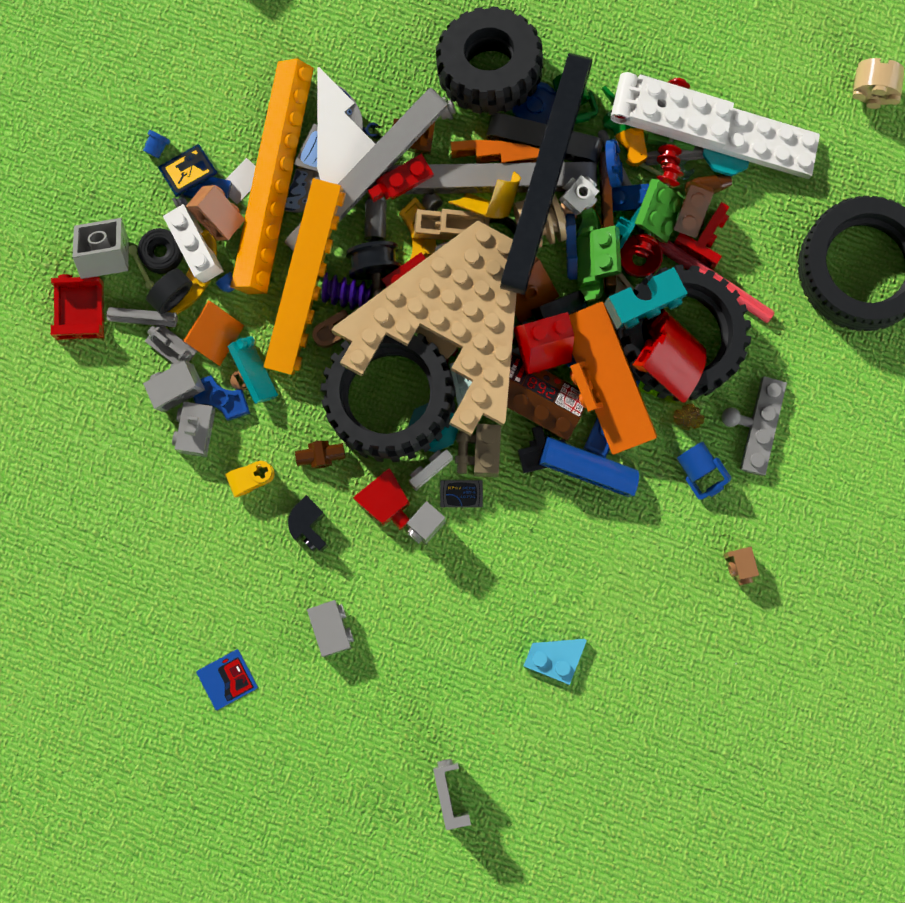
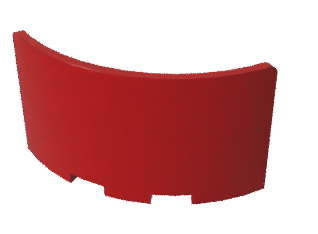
M663 308L656 317L651 319L646 317L643 321V325L648 329L651 339L646 340L641 353L632 365L639 371L648 372L673 396L684 403L690 397L701 378L706 363V349L702 343Z

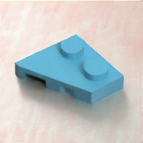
M576 639L532 643L523 667L570 685L587 640Z

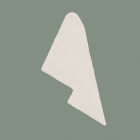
M318 67L317 170L320 180L338 184L373 148L375 143L345 113L354 102Z

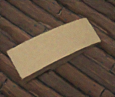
M417 209L414 238L452 240L476 221L489 226L490 218L470 211L442 209L440 212Z

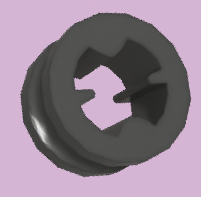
M183 193L180 194L178 199L172 198L176 208L182 204L185 206L188 204Z

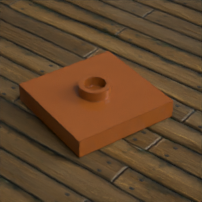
M537 257L525 295L516 293L515 317L521 324L534 315L532 314V309L559 297L546 270Z

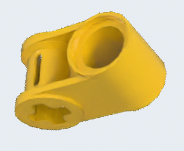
M256 461L245 467L232 470L225 474L233 496L236 498L272 482L275 471L267 462ZM261 467L268 470L265 472V478L257 476L260 473L259 468Z

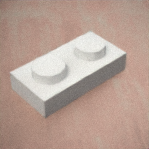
M447 449L442 453L440 450L429 458L431 463L424 469L420 466L411 473L410 485L417 491L453 460V456Z

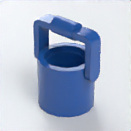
M704 442L695 445L676 458L687 474L686 481L698 499L702 500L708 496H715L724 490V486L731 481V476L720 459L717 457L714 459ZM718 468L724 480L716 482L707 488L706 492L702 493L695 481Z

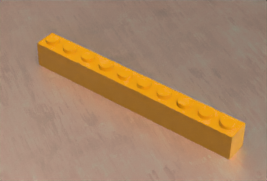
M298 58L278 61L230 286L246 294H267L314 70L313 67Z

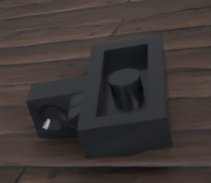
M542 426L531 428L534 440L529 441L530 447L517 450L523 474L547 468L538 464L547 439L544 436ZM565 439L558 440V441H561V442L566 443V440H565Z

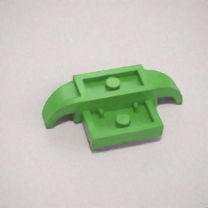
M593 208L582 211L583 221L576 237L579 281L577 283L581 292L585 295L586 302L602 298L604 290L603 278L621 274L619 228L616 225L601 228L599 218Z

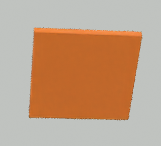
M208 300L183 342L220 366L229 352L227 346L236 341L245 325Z

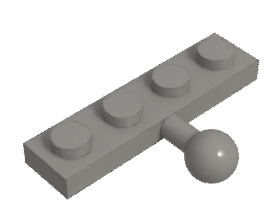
M765 376L761 378L752 418L741 415L735 408H727L723 411L721 419L726 426L734 427L739 424L750 427L740 470L760 476L766 475L787 382Z

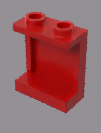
M69 274L58 275V278H51V284L54 286V325H51V336L56 340L104 338V282L101 278L95 276L81 279Z

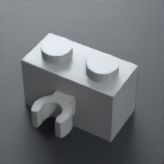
M183 401V407L179 408L177 412V422H180L178 432L175 431L172 438V445L175 446V450L178 453L207 457L216 411L213 406Z

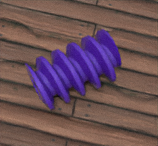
M326 272L321 287L322 302L327 303L331 298V304L335 306L340 300L342 308H345L349 303L350 309L355 310L358 304L360 308L371 300L373 285L371 284L369 289H366L365 281H362L360 286L356 287V279H353L350 285H348L346 277H343L341 282H338L336 274L331 280H328V272Z

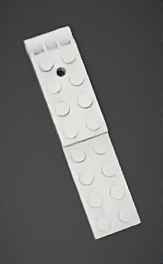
M629 72L620 74L610 117L613 122L639 128L806 179H810L813 174L820 137L819 133L733 108V102L641 74L637 76Z

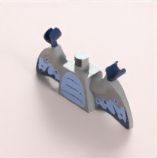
M337 85L354 102L345 113L365 134H368L373 139H380L381 135L373 134L372 132L375 128L382 127L374 122L364 127L362 114L355 100L342 87ZM313 124L294 162L296 170L287 195L284 210L286 212H304L312 179L320 180L317 170V124Z

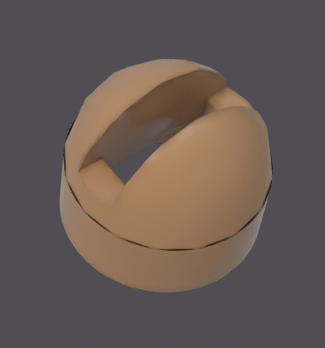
M234 372L230 378L232 387L235 390H246V384L240 386L235 378L239 375L243 380L240 372Z

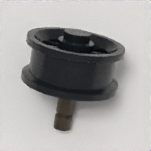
M373 241L349 248L346 251V257L350 259L352 267L349 270V277L356 280H372L375 297L383 291L381 278L386 277L401 266L396 258V252L399 250L398 244L392 241Z

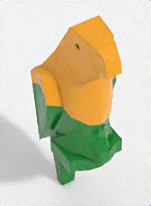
M603 86L602 91L610 102L614 104L615 95L606 86ZM611 110L602 120L603 127L611 129L617 141L628 151L626 163L630 166L641 165L648 157L644 130L613 122L610 118Z

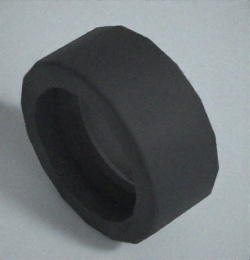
M179 268L173 269L155 283L149 291L146 301L158 313L164 314L174 308L188 294L193 282Z

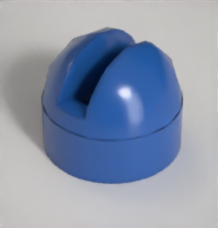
M232 272L227 273L216 282L217 286L224 292L234 291V288L230 287L233 276Z

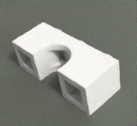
M184 204L163 216L195 278L204 284L224 272L215 253L204 241L201 235L203 230L197 219Z

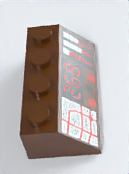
M512 352L507 408L568 441L585 409L579 399L581 394L579 388L546 370L526 375L522 357Z

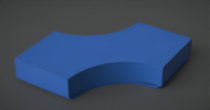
M566 214L567 275L569 280L577 279L575 214Z
M211 375L200 379L205 390L193 396L196 404L217 408L223 413L227 421L250 414L242 390L231 391L223 389L216 384Z

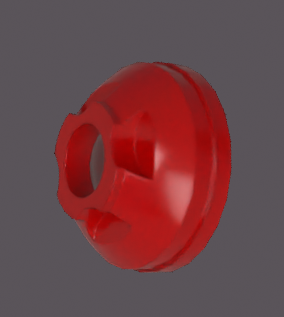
M633 235L626 240L620 249L621 267L630 276L645 278L651 273L654 274L661 266L663 260L662 248L659 243L657 246H652L651 250L654 252V255H649L644 265L637 266L632 261L635 250L631 246L638 244V240Z

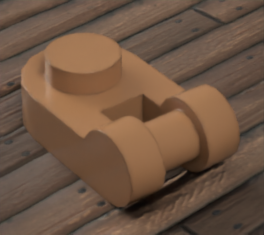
M346 310L338 312L314 328L312 336L317 346L328 348L343 340V338L333 334L332 329L334 325L349 316Z

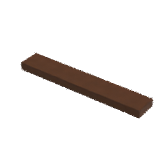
M604 151L600 153L599 158L602 228L614 226L612 187L608 178L606 154ZM616 275L605 277L606 294H615L617 285Z

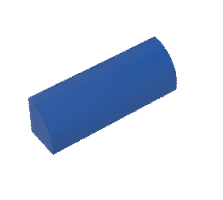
M550 437L546 439L538 463L544 467L625 497L635 496L639 483L638 470Z

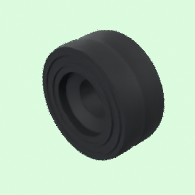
M152 229L145 233L139 241V258L151 272L166 274L176 269L182 261L183 254L171 231L167 229ZM159 245L167 247V253L163 257L154 255V250Z

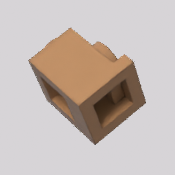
M752 546L724 554L725 559L730 558L731 562L728 563L729 573L731 577H735L739 586L752 583L753 577L759 576Z

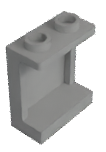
M452 758L438 761V766L433 767L445 828L446 830L469 826L471 825L469 812L453 814L445 776L446 771L459 769L458 762L453 763Z

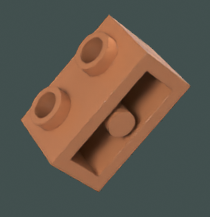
M215 185L202 186L186 205V208L216 241L229 240L245 221V218L240 214V209L233 203H230L225 197L224 191Z

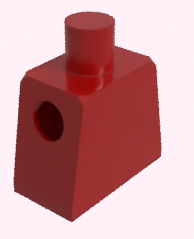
M390 468L353 497L354 501L382 526L392 520L398 529L401 530L407 526V522L410 520L403 512L410 505Z

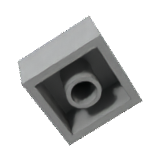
M122 218L74 226L72 258L81 279L128 271L129 238Z

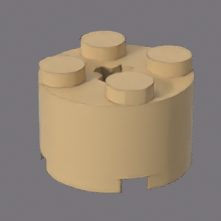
M881 58L861 61L856 69L852 97L866 103V106L871 109H878L881 105L899 104L904 81V66L894 60H889L888 63H880Z

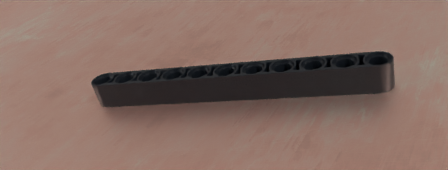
M569 53L502 275L500 289L525 295L590 74L593 58Z

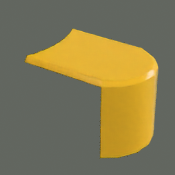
M514 171L511 181L497 179L491 201L465 193L463 198L448 201V203L484 217L499 219L508 217L521 177Z

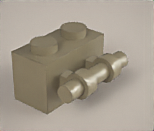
M477 424L476 435L471 436L459 430V434H456L458 455L455 456L458 474H467V465H474V476L498 477L501 425ZM468 443L475 444V457L468 456Z

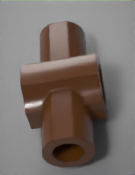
M316 441L309 443L308 449L295 451L297 466L311 464L312 469L333 466L332 461L346 459L343 443L329 445V441Z

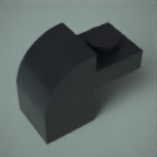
M307 495L292 509L288 519L289 531L296 542L305 536L306 539L303 542L313 552L318 549L322 553L328 545L312 528L325 514Z

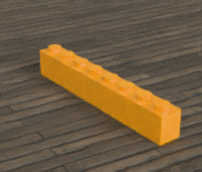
M315 178L312 179L264 368L294 375L295 371H300L303 357H299L302 347H306L309 334L305 333L308 324H312L315 310L311 309L314 300L318 301L321 287L318 286L320 277L324 278L327 263H324L326 253L330 254L333 246V240L330 239L332 230H337L339 216H336L338 206L342 207L346 193L342 192L343 187L341 185Z

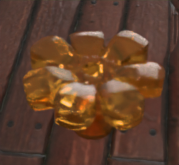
M690 403L682 406V410H675L673 415L674 422L677 425L682 424L683 430H689L690 426L694 429L699 428L704 423L705 418L703 415H700V409Z

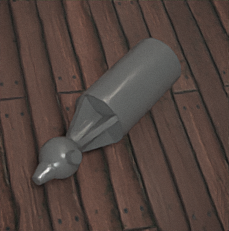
M369 196L365 202L364 240L368 242L386 240L387 203L384 197L373 203Z

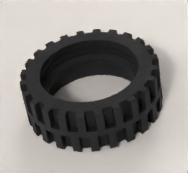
M675 265L674 268L688 293L686 296L702 303L712 313L721 333L719 352L715 359L704 368L698 384L689 397V400H695L703 394L706 396L712 393L740 368L739 364L745 360L748 354L745 348L750 344L751 336H746V331L751 328V322L744 319L743 315L748 311L746 305H739L736 299L740 295L737 290L732 293L726 287L729 283L723 278L719 282L713 278L715 272L708 270L705 274L700 273L699 266L692 265L689 270H683V265ZM667 267L659 269L655 275L651 273L645 277L633 290L635 296L641 300H650L652 294L647 283L653 276L667 271ZM644 318L639 319L640 323L630 329H626L625 326L618 330L616 328V333L635 381L639 379L645 385L642 389L646 392H649L651 389L657 391V397L664 399L668 395L673 396L648 372L639 371L632 365L645 345L642 334ZM673 396V401H679L675 396Z
M418 333L417 336L413 335L408 346L387 335L383 338L370 362L386 356H401L412 360L420 366L428 378L430 399L425 413L413 425L399 432L382 434L365 428L355 419L351 412L348 394L350 384L356 373L340 365L343 356L350 346L347 341L341 344L343 351L339 355L333 353L330 358L333 363L331 369L325 367L323 374L326 378V383H321V392L324 395V399L321 400L322 406L326 411L329 423L340 439L351 450L355 449L358 451L360 456L365 458L371 456L378 462H383L384 458H389L392 462H400V457L408 456L410 460L416 457L415 452L421 449L424 452L430 450L429 444L434 439L439 442L443 437L441 433L443 428H449L451 412L455 413L456 408L454 402L456 391L453 377L444 355L440 354L438 347L433 342L430 344L421 333Z

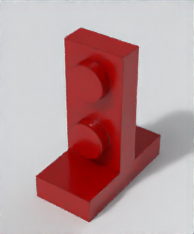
M723 202L720 203L698 241L686 234L680 233L674 244L714 270L722 256L709 248H711L717 238V235L714 234L717 227L723 228L729 218L726 214L729 206Z

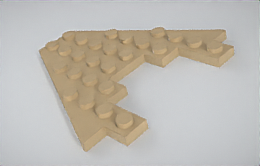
M476 221L333 327V334L351 343L340 365L362 376L385 335L408 346L417 328L421 326L462 349L451 371L472 381L449 424L470 436L482 415L503 426L506 421L516 293L500 289V284L513 239L480 221Z

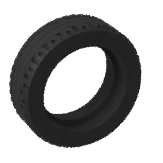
M857 196L854 199L843 200L826 210L803 240L798 259L799 280L802 282L801 287L813 308L817 309L818 313L824 316L825 319L831 320L832 323L840 327H847L850 330L875 331L879 328L890 327L905 318V280L900 289L890 298L876 303L862 302L848 296L837 287L829 274L826 256L831 242L840 232L852 226H868L890 236L897 243L905 258V207L898 202H894V200H887L884 197Z

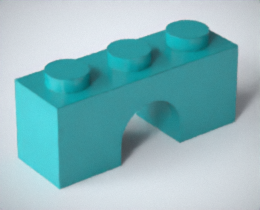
M674 267L653 276L647 283L652 294L650 300L637 298L631 287L608 297L604 305L617 330L624 326L626 329H630L640 323L639 319L647 317V319L654 318L661 313V309L666 307L673 309L683 303L682 299L688 293Z

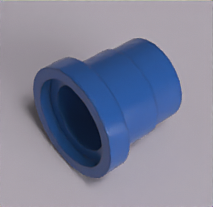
M149 130L147 133L149 137L143 151L159 159L166 144L169 145L171 141Z

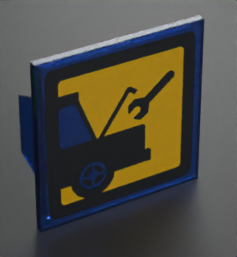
M199 144L158 166L176 197L218 174Z

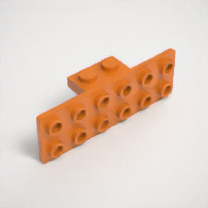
M602 301L569 315L575 335L572 354L576 361V364L570 366L572 370L570 376L573 383L578 385L581 393L579 399L582 406L587 408L588 412L595 410L611 453L614 455L656 439L657 434L611 317L604 305L605 302Z

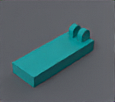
M252 336L240 338L227 347L254 403L258 404L272 400L278 394L254 346L255 340Z

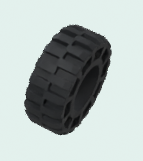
M493 6L485 9L479 7L475 8L472 12L468 13L467 11L461 14L457 20L454 19L447 25V30L442 32L439 37V43L436 46V64L440 85L446 91V95L451 101H457L459 107L465 110L471 109L472 112L478 114L484 112L492 115L501 111L508 112L513 110L514 106L522 105L527 101V96L530 97L535 93L537 85L542 79V41L537 36V30L532 24L528 25L526 18L520 14L516 15L514 11L509 9L502 10L499 7ZM486 51L501 52L510 58L506 65L496 70H481L469 63L474 56Z

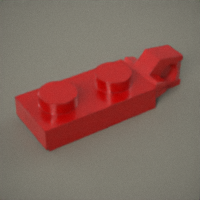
M420 154L376 180L377 185L368 190V194L373 203L383 197L386 200L391 198L393 200L432 178L434 173L423 155Z

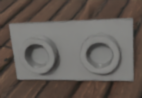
M152 326L147 332L149 336L145 342L172 363L181 360L189 362L197 353L195 349L183 342L182 339L165 326H156V328Z

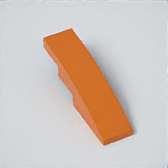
M466 140L450 142L452 159L475 155L476 164L500 161V163H536L540 151L539 148L505 141Z

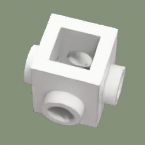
M581 175L577 179L572 177L563 187L566 191L558 200L571 212L578 215L584 208L590 209L598 199L595 196L599 190L595 188L597 186L596 183L588 176L584 178Z

